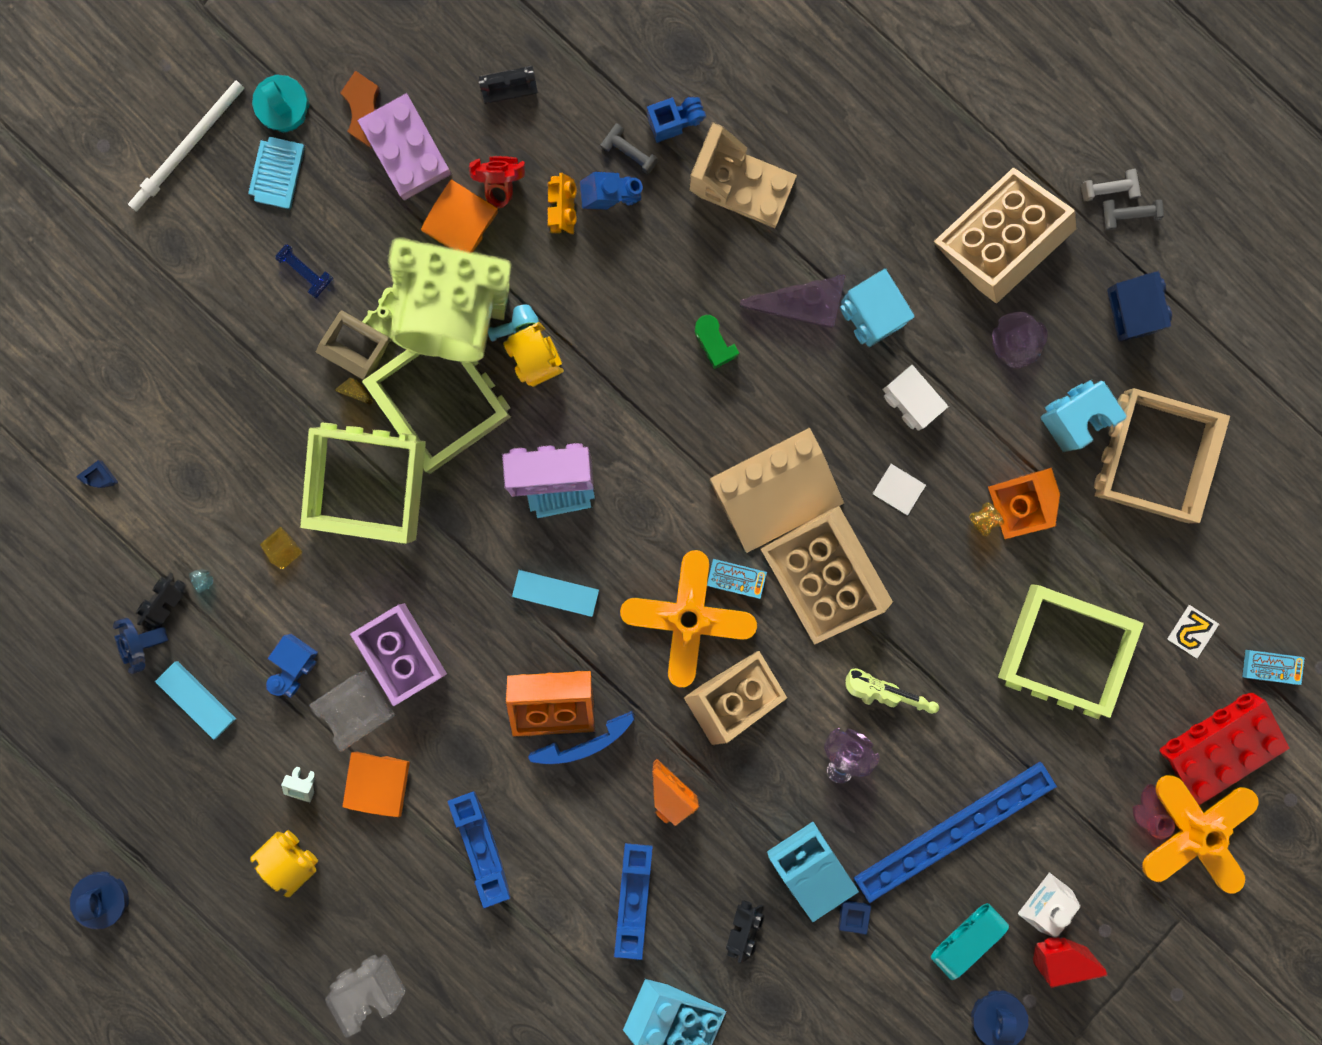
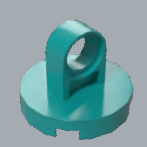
M274 75L258 84L253 93L252 101L255 115L263 125L269 129L279 130V132H288L299 127L306 119L305 114L310 104L306 91L298 81L285 75Z

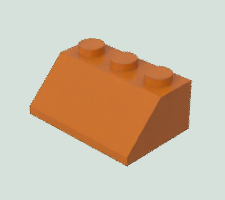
M591 671L507 676L506 705L512 736L595 732Z

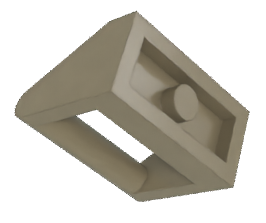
M341 310L320 341L316 353L364 380L376 372L390 338ZM343 324L378 343L369 359L336 341Z

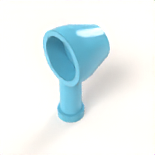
M520 305L513 309L512 322L494 328L490 327L488 334L491 341H495L497 338L517 333L539 322V319L530 305Z

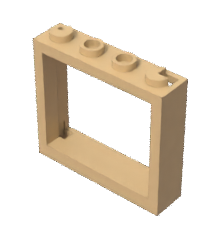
M1135 388L1124 391V394L1120 395L1117 402L1127 418L1115 427L1113 425L1110 426L1109 436H1111L1109 447L1107 446L1102 454L1101 461L1104 464L1102 472L1097 475L1094 482L1095 496L1182 522L1200 523L1230 416ZM1135 403L1206 423L1181 511L1111 491Z

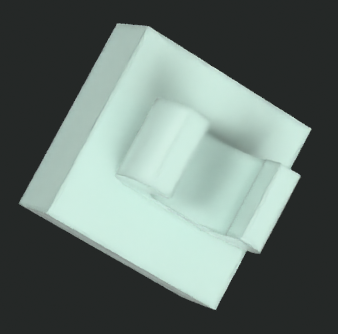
M296 767L293 770L292 777L285 776L282 783L284 795L310 803L314 795V772L310 771L308 778L301 780L298 778L301 770L299 767Z

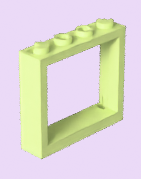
M409 350L401 353L362 382L399 434L416 435L380 383L420 355L418 353H410ZM478 360L462 364L496 413L434 457L425 448L423 469L427 473L431 474L511 418L507 412L510 406L502 395L496 397L491 388L495 385L486 372L481 375L475 367L479 364Z
M321 423L320 427L309 428L300 528L405 544L415 541L426 441L416 440L417 435L401 433L399 438L390 437V432L384 430H373V434L363 433L364 428L346 426V430L337 429V424ZM328 438L410 449L402 527L321 515Z
M1031 585L998 677L1006 680L1005 686L1021 691L1023 686L1031 689V695L1047 701L1048 696L1058 699L1057 705L1073 710L1076 705L1084 708L1083 714L1099 719L1101 715L1110 718L1144 623L1048 588ZM1042 600L1125 630L1099 705L1016 675Z

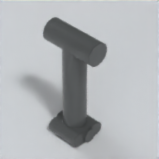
M616 123L600 144V147L606 152H609L613 146L643 166L642 172L649 175L658 163V158L653 154L650 157L646 156L620 136L625 130Z
M1114 200L1103 202L1105 230L1116 229V220L1153 216V220L1157 221L1162 220L1164 217L1162 200H1155L1149 206L1115 209Z

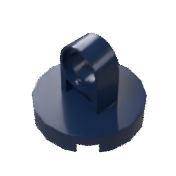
M129 618L116 620L113 623V628H119L120 633L114 636L118 652L123 664L130 663L131 667L128 668V672L131 674L145 669L143 649L169 641L164 627L138 635Z
M94 872L81 879L73 888L70 896V910L74 918L83 926L91 929H105L119 921L129 903L128 890L120 878L116 879L109 875L110 873Z
M1006 991L988 992L989 995L975 1002L971 1012V1023L977 1036L986 1045H1017L1024 1038L1028 1029V1014L1024 1005L1013 994Z

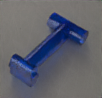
M285 244L276 254L275 259L280 263L285 261L313 286L307 292L316 299L334 278L326 271L319 277L292 254L293 248Z

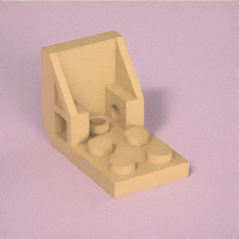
M712 123L691 174L690 191L702 199L775 228L797 175L746 155L747 147L724 127Z

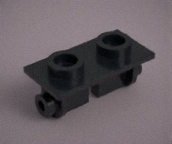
M533 66L479 76V85L483 94L484 104L538 93Z
M171 572L166 579L161 577L152 589L155 592L149 601L145 599L136 611V614L139 615L137 625L140 626L144 620L146 621L145 626L150 630L160 628L171 613V610L164 607L163 604L166 602L175 607L186 593L185 588L187 585L181 580L173 582V573Z
M742 900L741 905L737 906L733 924L741 927L742 930L740 932L731 929L726 949L728 950L727 955L732 958H738V955H740L738 963L752 958L756 951L757 941H754L757 931L761 929L765 917L762 914L764 908L762 904L752 908L751 902Z

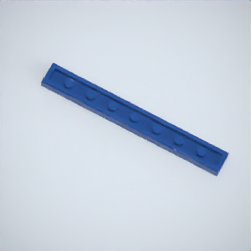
M1038 762L861 872L854 879L868 902L871 903L1057 786L1043 763Z

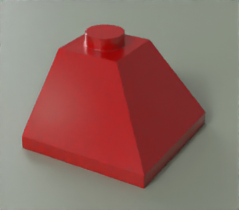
M1050 937L1045 942L1036 943L1033 956L1034 964L1051 987L1107 975L1106 969L1087 947L1059 937Z

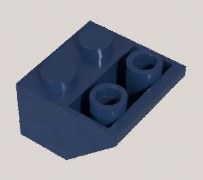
M1159 271L1116 283L1107 289L1119 342L1149 336L1171 327L1172 311L1166 304L1164 295L1166 293V284L1163 278L1160 277Z

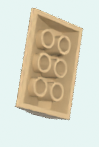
M1013 167L934 241V244L979 291L997 304L1077 229L1075 210Z
M810 428L709 479L746 553L844 504L825 457Z
M839 506L761 548L814 645L884 613L893 602Z

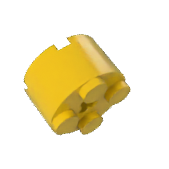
M540 322L509 336L508 340L503 342L510 357L514 356L518 364L515 367L518 378L521 382L526 381L532 387L564 372L559 367L562 365L553 341L550 336L544 338L541 333L546 329Z
M289 830L284 834L276 832L251 856V862L257 860L259 863L255 868L258 874L277 892L281 888L286 890L287 892L284 894L286 897L292 896L316 872L315 865L318 863L313 853L309 850L302 851L297 845L299 843L298 838Z

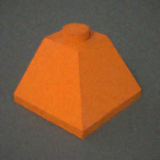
M1052 468L988 487L1004 539L1056 526L1060 492Z
M656 759L653 762L654 805L657 809L655 813L663 822L668 823L670 821L676 826L699 807L698 798L695 793Z

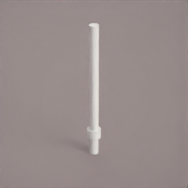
M235 81L154 175L150 179L146 178L140 185L142 187L140 191L128 203L131 208L137 212L150 196L154 197L159 192V186L244 90V87L239 82Z

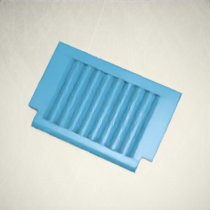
M269 137L268 142L260 141L248 194L255 196L254 201L291 209L305 149L304 144Z
M594 490L527 495L530 511H536L537 518L591 508L590 499H595Z

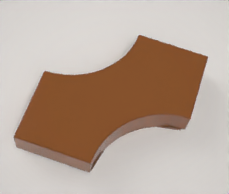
M355 71L340 92L342 97L349 103L352 111V120L347 132L372 149L373 147L358 120L376 110V99L380 88Z

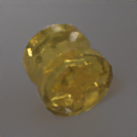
M989 502L983 504L980 511L972 512L969 515L973 525L985 537L991 534V529L1004 524L1000 513Z

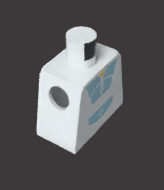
M1049 872L1018 912V915L1040 932L1057 937L1065 926L1070 923L1080 904L1073 891Z

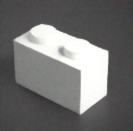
M913 365L909 366L882 389L886 393L884 395L886 401L893 408L898 407L904 414L902 419L911 429L916 428L918 431L923 429L948 408V405Z

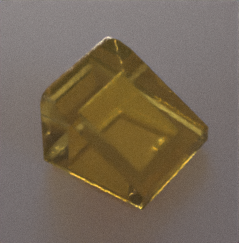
M349 378L335 389L336 392L369 405L373 403L372 398L361 384L353 378Z
M279 527L260 544L270 562L280 569L287 567L302 553L300 547L282 527Z

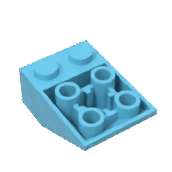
M811 822L767 851L772 864L812 922L859 892L814 822Z
M645 979L623 1031L634 1045H712L726 1011L670 985Z

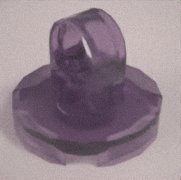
M1013 312L1002 316L998 320L1000 321L998 328H995L992 333L993 346L999 358L1003 357L1009 363L1006 365L1012 368H1022L1035 363L1041 356L1048 338L1047 329L1044 324L1037 322L1034 317L1025 312Z
M839 728L834 729L825 740L824 745L826 755L831 760L827 767L828 776L837 783H846L852 776H869L879 764V754L875 755L871 749L873 743L863 734L853 729H847L846 732H839ZM834 765L838 767L841 771L846 772V774H841L837 772L834 768Z

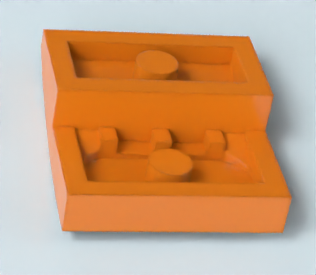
M450 180L428 214L421 231L452 250L473 253L483 239V233L497 215L498 208L455 181Z
M351 752L343 807L366 813L401 817L410 762L388 756L378 757L361 752Z

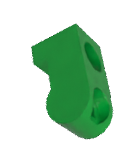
M703 315L696 322L695 334L712 367L716 369L737 358L740 353L735 344L727 347L719 332L720 325L718 320L712 315Z

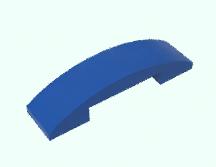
M633 711L608 720L606 726L609 732L562 752H560L557 742L531 752L528 756L530 762L541 764H559L590 756L607 747L624 733L634 720Z
M475 791L448 800L456 828L459 827L476 877L474 882L483 908L510 899L509 888L498 849Z
M625 843L614 957L642 960L653 846Z

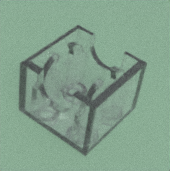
M366 670L356 673L310 704L317 718H323L332 729L334 734L332 740L340 752L396 716Z
M373 955L361 963V968L354 972L352 968L347 969L336 977V982L330 985L331 992L325 1001L346 1038L361 1030L359 1027L363 1024L361 1021L365 1020L366 1016L372 1013L369 1005L374 1006L379 1011L381 1017L384 1018L397 1009L406 993V989L387 955L379 958Z

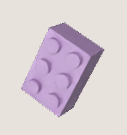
M407 93L358 120L403 200L451 175L448 166Z
M583 444L566 445V449L555 450L554 446L539 447L538 451L527 452V449L518 448L510 450V454H503L505 488L511 496L594 490L591 455L588 447H583Z
M405 603L395 606L350 634L393 706L447 674Z

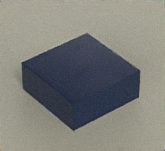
M844 901L841 904L839 930L867 934L871 911L870 904Z

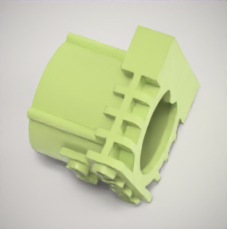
M396 239L393 242L389 259L394 283V299H398L392 329V340L413 354L439 356L465 364L482 359L490 318L504 320L509 296L510 263L502 259Z

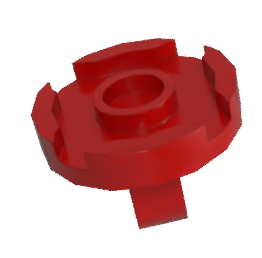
M507 156L489 157V162L481 164L480 159H477L469 165L470 177L475 181L484 183L485 197L488 203L496 208H503L512 198V181L519 180L525 176V162L522 161L518 164V158ZM493 188H501L505 192V200L499 201L495 199L492 193Z

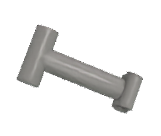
M1130 169L1125 171V180L1093 184L1092 180L1084 181L1081 185L1083 201H1091L1095 195L1127 190L1130 199L1141 197L1137 170Z

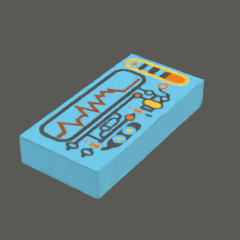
M713 559L707 586L760 599L767 572Z
M1246 650L1242 677L1301 685L1304 657Z

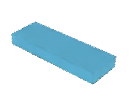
M519 570L512 597L593 617L599 590Z
M178 661L174 662L155 681L213 739H217L236 719Z

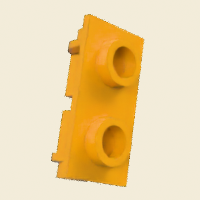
M559 173V176H552L551 181L548 182V202L557 203V207H548L547 227L550 228L551 233H561L562 229L574 234V225L577 220L574 210V198L577 194L575 180L564 173Z

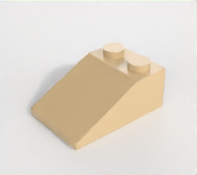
M757 651L705 682L685 696L684 699L710 743L715 745L728 743L787 699L760 651Z

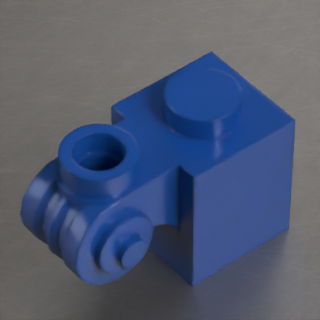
M673 97L647 106V119L656 143L682 134V128L693 125L697 126L707 117L705 111H703V106H701L700 98L688 97L684 99L685 101L681 104L682 106H676Z
M593 172L580 181L582 209L607 210L620 201L627 205H633L642 199V183L639 179L630 178L629 176L620 178L619 173Z
M284 635L268 657L270 661L282 669V673L268 678L266 682L267 690L273 695L280 696L284 694L291 698L301 685L297 682L303 674L307 675L315 666L317 661L314 658L318 652L294 635Z

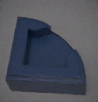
M97 460L76 476L82 483L97 488H106L118 483L101 460Z

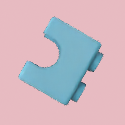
M886 269L849 290L841 301L842 306H840V311L847 321L852 320L857 328L854 330L858 341L861 344L866 343L868 347L873 346L901 329L914 318L913 312Z
M1091 380L1067 392L1070 397L1065 396L1045 407L1047 412L1041 416V420L1063 452L1083 448L1093 441L1087 430L1088 421L1096 431H1099L1103 427H1110L1111 425L1115 427L1127 418L1103 381L1093 384Z

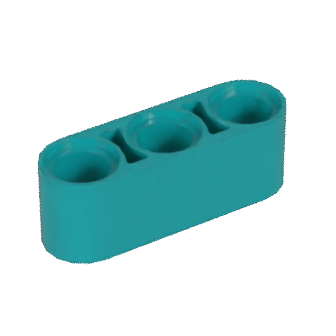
M986 903L979 907L933 951L931 959L950 980H955L1007 932L1009 924L989 903Z

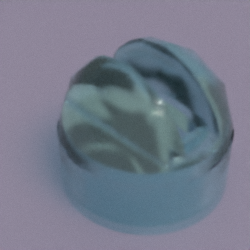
M199 569L189 573L190 581L198 593L207 590L213 584V576H208L210 574L208 570Z

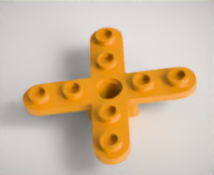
M698 550L690 551L683 557L677 603L630 598L622 604L620 609L623 621L629 625L673 631L668 677L670 682L677 687H686L694 681L701 634L748 639L755 634L757 629V622L750 613L704 607L709 560L703 552ZM690 611L697 616L694 626L686 627L681 623V616L685 612Z
M1172 775L1161 777L1156 784V794L1180 831L1147 855L1142 864L1144 875L1155 882H1162L1198 856L1221 890L1227 893L1239 892L1245 884V875L1228 850L1229 836L1233 834V828L1257 810V795L1250 789L1244 787L1237 788L1203 813L1185 784L1179 778Z

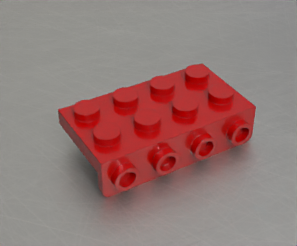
M1247 693L1239 696L1236 701L1225 708L1217 710L1212 716L1201 723L1193 725L1190 730L1179 737L1169 740L1166 745L1160 748V752L1170 762L1177 778L1185 784L1197 804L1201 805L1290 748L1267 701L1254 693Z

